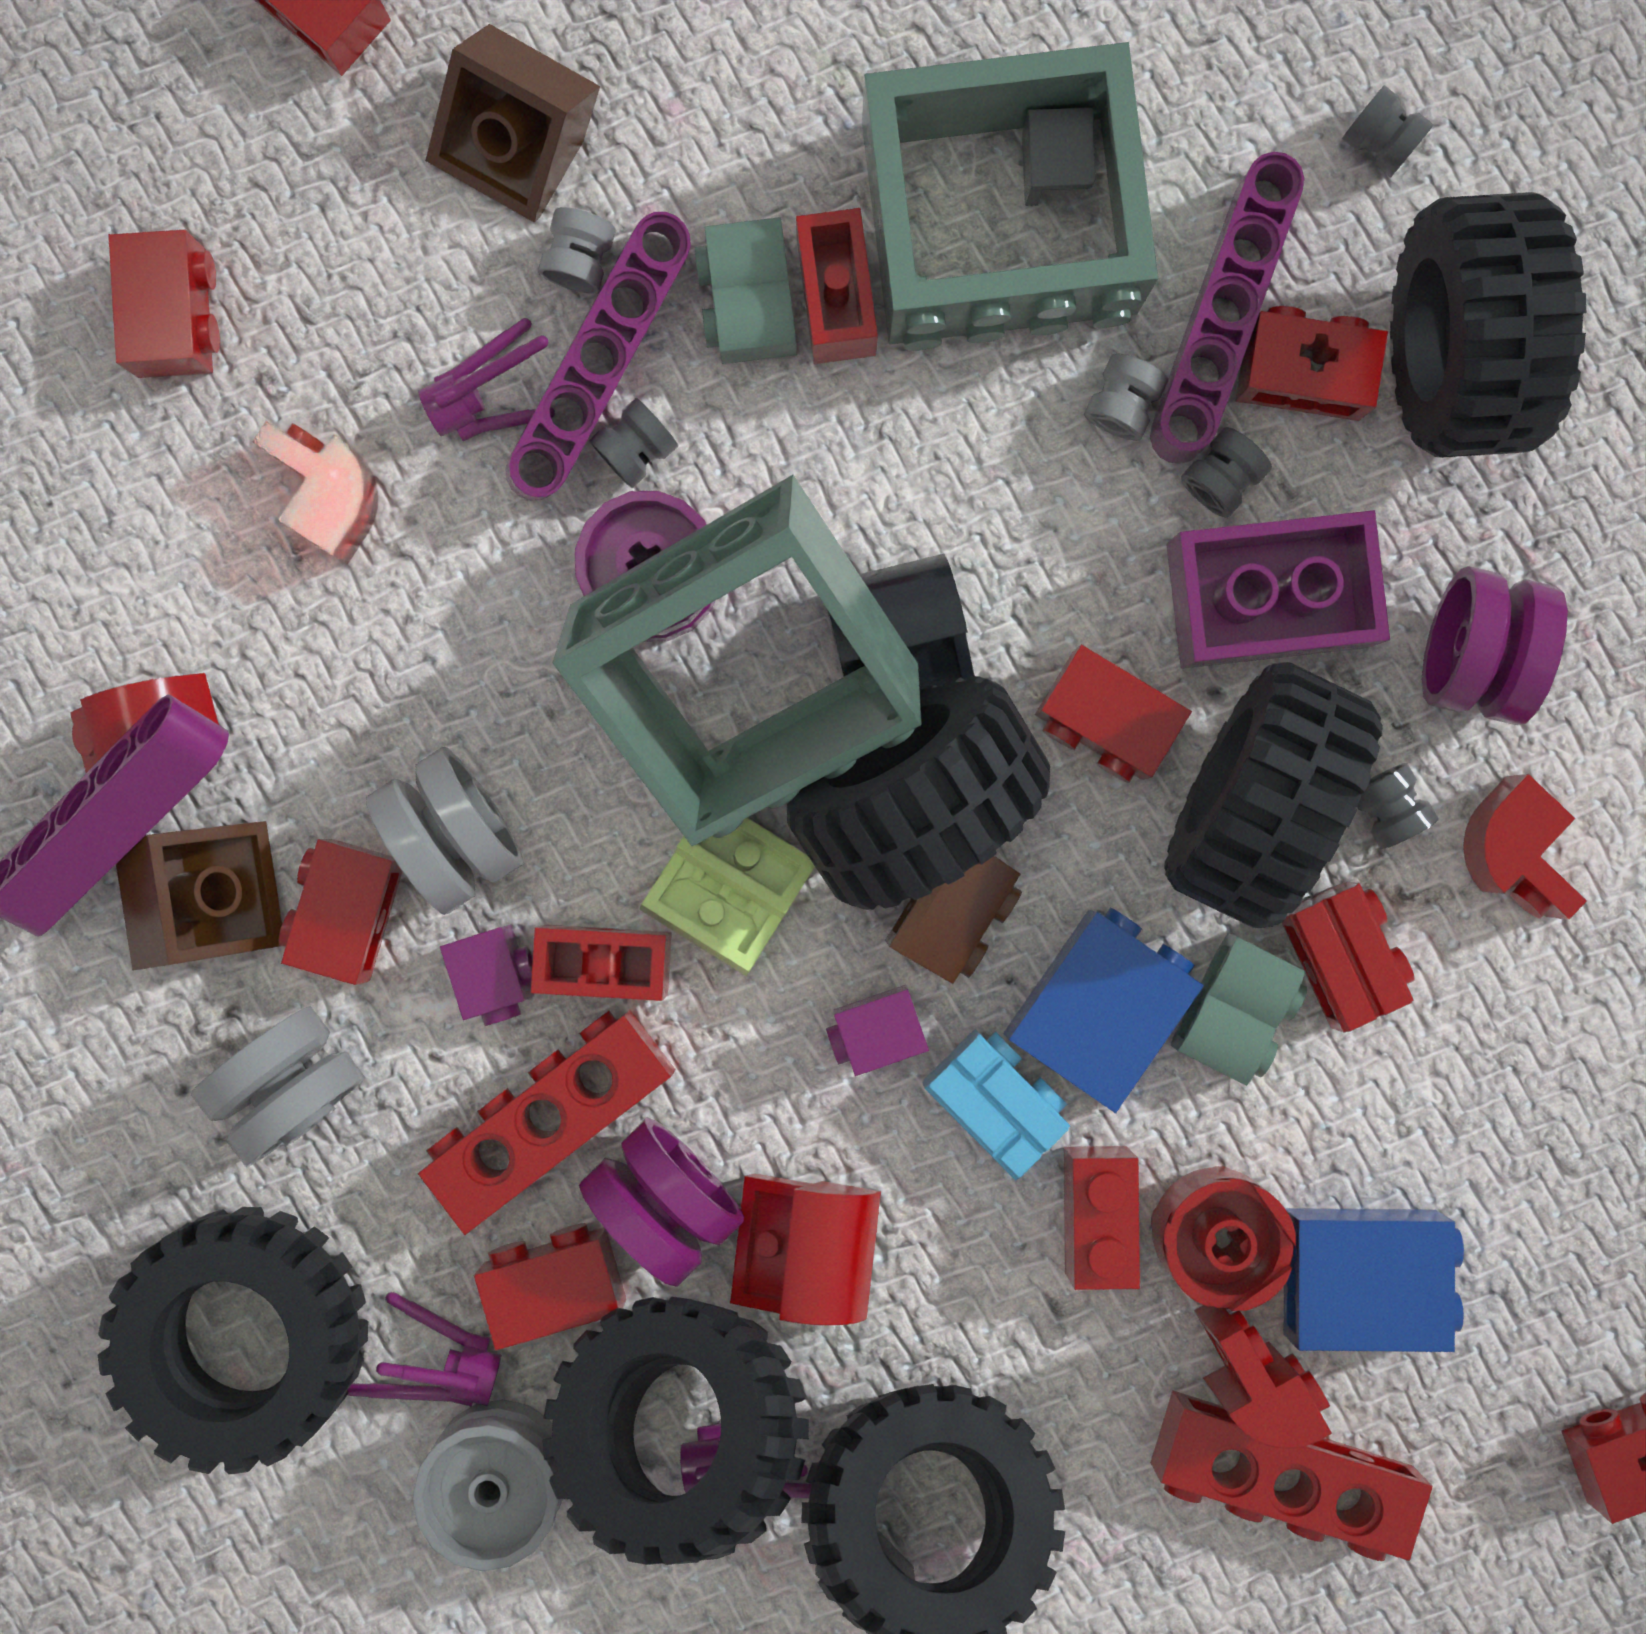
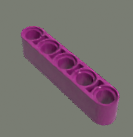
M1270 152L1257 158L1240 182L1232 198L1170 372L1169 381L1164 389L1151 426L1150 440L1152 448L1160 458L1167 462L1181 464L1191 461L1209 445L1219 428L1303 192L1305 178L1302 167L1296 159L1286 153ZM1267 181L1274 184L1280 191L1281 200L1274 202L1261 197L1257 192L1255 182ZM1242 239L1255 244L1260 253V260L1251 262L1239 257L1234 248V241ZM1222 298L1233 302L1239 311V321L1227 322L1220 319L1213 310L1212 301ZM1203 357L1212 361L1218 370V381L1210 383L1198 379L1192 372L1191 359ZM1183 416L1190 419L1197 429V441L1186 443L1176 439L1170 431V418Z
M653 212L643 217L628 238L508 458L505 468L506 480L511 490L519 497L530 501L543 500L557 492L568 477L688 256L691 247L690 233L685 223L676 215L668 212ZM649 232H657L668 238L673 247L672 259L666 262H658L651 259L643 248V235ZM627 287L639 294L643 302L642 315L637 318L621 316L612 305L611 295L613 290ZM588 343L604 345L613 357L611 372L597 375L587 370L581 361L580 352L582 346ZM558 398L574 400L583 412L581 427L575 431L559 429L550 417L549 409L551 402ZM529 453H538L550 461L553 468V476L547 486L535 488L522 480L519 474V462L523 456Z
M169 694L160 698L0 860V918L37 937L45 934L212 770L227 746L228 730Z

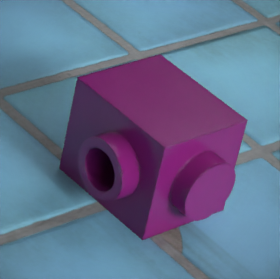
M512 924L439 946L463 1021L479 1015L482 1017L484 1026L508 1020L521 1015L518 1003L534 996L531 993L533 956L528 946L519 948Z
M906 985L833 1009L837 1025L826 1028L838 1065L850 1061L855 1077L929 1051Z

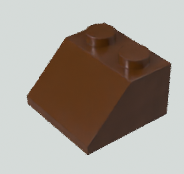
M488 24L452 49L425 161L530 221L536 222L541 217L584 142L600 86L497 27Z
M266 821L145 835L116 864L132 971L280 947L279 935L282 927V917Z
M993 856L982 865L980 863L976 864L964 872V877L950 885L944 883L932 889L931 894L917 900L910 898L885 939L888 946L954 984L960 973L969 978L980 964L989 945L981 941V938L992 920L995 919L1000 923H1004L1022 894V891L1014 886L1021 874L996 856Z

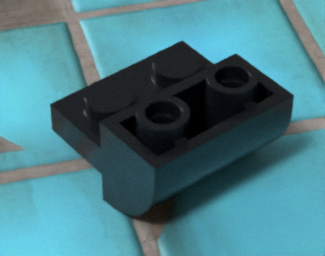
M945 554L859 574L918 663L919 691L932 685L937 687L944 685L951 679L960 677L967 680L970 676H975L966 637L968 631L953 573ZM827 610L842 674L845 677L865 665Z

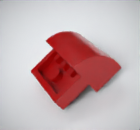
M756 1173L744 1176L741 1212L744 1216V1221L738 1229L730 1304L780 1314L779 1320L800 1324L849 1325L866 1320L881 1191L825 1181L812 1184Z
M1205 1305L1194 1310L1225 1365L1203 1377V1379L1234 1423L1246 1435L1267 1446L1292 1449L1314 1444L1332 1434L1320 1413L1330 1407L1329 1402L1309 1370L1304 1371L1293 1353L1284 1358L1269 1341L1265 1343L1253 1325L1250 1327L1241 1311L1229 1314L1226 1309Z

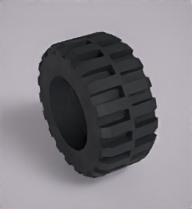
M1525 192L1439 198L1420 211L1413 219L1414 225L1407 230L1403 240L1405 248L1399 254L1396 266L1398 273L1397 282L1393 286L1391 304L1394 305L1393 321H1390V339H1393L1391 366L1392 374L1396 378L1397 387L1395 388L1397 405L1402 407L1403 414L1401 419L1407 431L1411 432V440L1415 445L1434 457H1461L1533 451L1555 435L1560 429L1559 422L1567 417L1572 406L1570 396L1571 392L1577 390L1581 374L1578 364L1580 354L1584 353L1586 333L1582 332L1583 314L1587 313L1586 293L1582 292L1581 277L1584 275L1582 258L1575 251L1574 246L1577 238L1573 227L1565 223L1566 214L1559 206L1541 194Z
M1290 662L1274 663L1264 668L1261 675L1256 676L1249 685L1246 694L1241 696L1228 721H1225L1217 735V740L1201 765L1202 768L1196 781L1193 782L1184 808L1179 814L1175 824L1174 835L1170 839L1167 849L1169 855L1164 863L1165 875L1174 890L1252 928L1273 927V925H1279L1285 921L1287 913H1293L1298 908L1303 896L1307 891H1311L1319 880L1320 873L1326 863L1331 861L1339 847V841L1344 831L1350 826L1357 812L1356 807L1360 797L1367 789L1372 776L1370 774L1372 765L1378 757L1380 749L1378 740L1382 736L1383 725L1380 722L1382 718L1372 702Z
M970 676L967 680L959 677L948 680L944 685L938 687L932 685L920 690L921 725L916 727L905 741L891 748H883L881 746L858 758L855 764L842 775L831 779L820 778L800 789L799 793L787 803V824L834 896L841 902L865 910H874L878 905L886 909L899 906L903 900L908 898L917 900L932 893V889L944 883L950 885L964 877V872L976 864L980 863L982 865L997 854L996 850L1006 841L1012 842L1023 831V824L1027 820L1033 819L1042 807V799L1047 797L1050 788V764L1012 699L1000 684L980 676Z
M241 1207L232 1214H228L222 1209L206 1214L192 1223H187L163 1237L159 1242L144 1250L130 1263L131 1272L117 1280L109 1295L111 1303L116 1306L102 1315L98 1332L101 1339L110 1340V1346L97 1355L99 1372L102 1376L112 1375L114 1387L105 1394L113 1411L124 1407L133 1420L125 1429L138 1442L146 1435L158 1444L154 1450V1455L169 1463H172L182 1455L190 1458L188 1463L190 1471L210 1474L220 1462H224V1471L229 1475L249 1472L259 1460L265 1466H270L286 1458L295 1446L302 1447L318 1432L349 1394L347 1390L359 1376L364 1362V1358L359 1354V1350L368 1341L369 1321L358 1319L357 1311L366 1303L361 1284L349 1287L344 1277L353 1266L343 1252L333 1259L322 1248L329 1237L314 1226L304 1234L295 1229L298 1217L282 1211L277 1212L270 1218L264 1217L262 1207ZM210 1282L235 1283L257 1292L273 1306L284 1324L289 1343L287 1370L278 1383L264 1390H239L216 1381L201 1368L191 1352L186 1335L188 1305L192 1295L199 1288Z
M672 1296L669 1300L656 1297L641 1299L634 1302L632 1311L616 1308L601 1317L600 1325L603 1331L586 1330L573 1344V1349L578 1353L574 1362H561L553 1379L554 1382L561 1384L556 1400L547 1399L543 1419L552 1420V1438L542 1440L544 1460L555 1461L557 1474L551 1476L549 1482L556 1499L571 1500L573 1505L567 1510V1518L579 1532L595 1531L592 1537L593 1543L609 1554L625 1553L627 1561L645 1565L698 1563L701 1560L719 1559L735 1553L737 1544L754 1542L767 1531L766 1523L763 1521L765 1517L780 1516L791 1498L782 1489L786 1480H800L806 1461L795 1457L797 1439L809 1440V1419L797 1418L795 1403L802 1402L806 1398L800 1379L786 1376L784 1370L790 1366L792 1361L782 1346L768 1343L766 1341L768 1331L753 1320L739 1317L738 1312L687 1298ZM677 1365H689L702 1373L714 1391L720 1410L721 1435L715 1458L704 1477L685 1494L671 1496L658 1490L643 1472L635 1451L634 1423L640 1402L651 1384L670 1368Z
M934 1384L914 1386L879 1395V1398L869 1403L861 1404L847 1414L848 1420L840 1428L832 1429L821 1444L825 1451L819 1462L811 1464L806 1479L807 1483L812 1484L809 1502H802L801 1523H808L810 1541L804 1543L809 1564L817 1566L821 1575V1579L817 1583L828 1600L836 1602L843 1610L842 1616L854 1626L870 1634H1007L1006 1626L1012 1621L1024 1623L1037 1609L1035 1603L1031 1600L1036 1590L1049 1591L1057 1572L1047 1566L1051 1551L1063 1552L1065 1531L1054 1530V1511L1065 1510L1062 1489L1050 1488L1046 1474L1053 1472L1056 1468L1047 1450L1036 1451L1030 1441L1034 1438L1035 1432L1022 1418H1009L1005 1414L1007 1405L991 1396H975L972 1394L971 1388L957 1385L934 1386ZM922 1451H938L958 1458L970 1470L978 1483L985 1506L984 1534L975 1557L955 1578L939 1583L918 1582L906 1577L895 1569L887 1560L876 1531V1503L884 1479L892 1467L909 1455Z

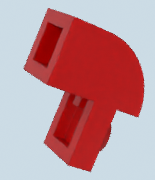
M199 673L151 679L111 688L80 699L82 707L70 712L73 723V743L76 750L81 754L85 772L87 773L165 695L173 696L219 725L206 674Z
M1529 774L1506 776L1475 809L1469 819L1464 835L1463 850L1465 863L1473 881L1482 892L1505 894L1513 886L1515 888L1510 893L1511 897L1532 916L1538 919L1545 916L1570 920L1587 900L1555 871L1541 855L1576 818Z

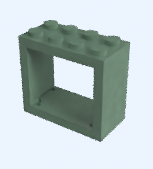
M1129 42L864 74L862 129L889 345L904 343L905 350L920 351L940 346L942 344L941 338L966 335L967 341L970 343H986L1003 338L1007 330L1030 328L1031 335L1043 336L1067 330L1068 323L1090 320L1093 321V326L1096 328H1110L1124 325L1131 321V315L1138 314L1158 280ZM1093 108V120L1100 119L1117 253L1109 254L1108 258L931 280H927V276L920 277L916 274L900 143L1024 128L1028 110Z
M794 475L787 477L570 604L552 662L691 846L711 836L721 838L732 833L742 824L745 818L766 807L775 809L787 804L799 793L800 789L822 777L831 779L842 775L855 764L858 758L881 746L883 748H891L902 743L913 733L916 727L921 725L918 663ZM792 557L865 666L708 751L633 647Z

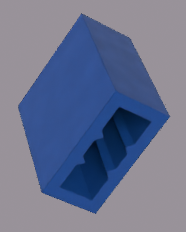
M1110 907L1105 916L1093 910L1086 912L1003 1034L1011 1042L1116 1114L1204 985L1189 975L1195 966L1191 961L1165 944H1162L1156 953L1136 939L1142 928Z
M1285 1208L1294 1225L1296 1246L1294 1245L1290 1264L1292 1270L1284 1285L1283 1335L1299 1351L1455 1352V1332L1461 1331L1464 1320L1462 1300L1460 1295L1455 1292V1267H1461L1463 1263L1464 1244L1460 1230L1455 1228V1221L1437 1210Z

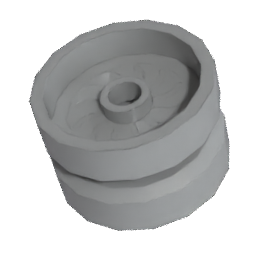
M441 747L415 764L416 784L420 793L410 784L398 779H392L366 796V807L382 841L400 869L426 901L441 914L445 915L475 897V879L472 870L485 880L498 882L524 865L514 837L488 793L449 748Z
M311 1006L290 1015L246 1045L202 1080L191 1092L192 1098L210 1121L225 1120L250 1104L254 1106L251 1112L232 1127L227 1140L229 1146L246 1168L255 1164L282 1144L286 1147L330 1115L336 1109L334 1105L353 1091L366 1078L346 1052L330 1054L308 1069L303 1066L325 1046L330 1034L329 1029Z
M504 1399L489 1401L488 1406L473 1405L453 1417L419 1467L412 1495L417 1525L431 1548L454 1565L478 1571L511 1567L534 1553L553 1526L563 1499H556L549 1482L550 1477L557 1474L555 1461L544 1460L542 1440L552 1438V1422L548 1419H543L544 1416L529 1405Z

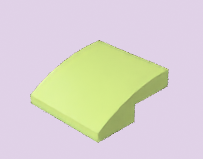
M745 818L742 824L732 833L721 838L711 836L694 846H691L683 836L676 847L675 853L642 902L640 910L747 976L815 866L808 855L749 818Z

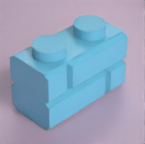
M975 1029L923 1080L922 1084L928 1093L1016 1181L1068 1131L1069 1123L1059 1114L1068 1104L1041 1077L1032 1086L1014 1068L1022 1058L996 1031L986 1040Z

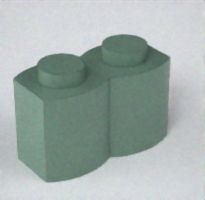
M781 217L705 226L707 245L694 248L699 286L712 285L714 308L702 309L707 348L719 347L722 364L797 355Z
M1228 933L1205 973L1201 983L1204 985L1184 1014L1175 1032L1171 1046L1177 1051L1247 1086L1254 1075L1258 1077L1264 1076L1273 1063L1278 1044L1272 1041L1276 1028L1283 1018L1290 1021L1300 1010L1307 994V987L1301 984L1306 971Z

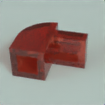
M265 421L252 442L305 477V480L278 521L348 564L369 533L378 509L377 484L370 467L352 447L336 434L333 435L321 455H319L325 444L299 426L291 423L285 433L268 421Z

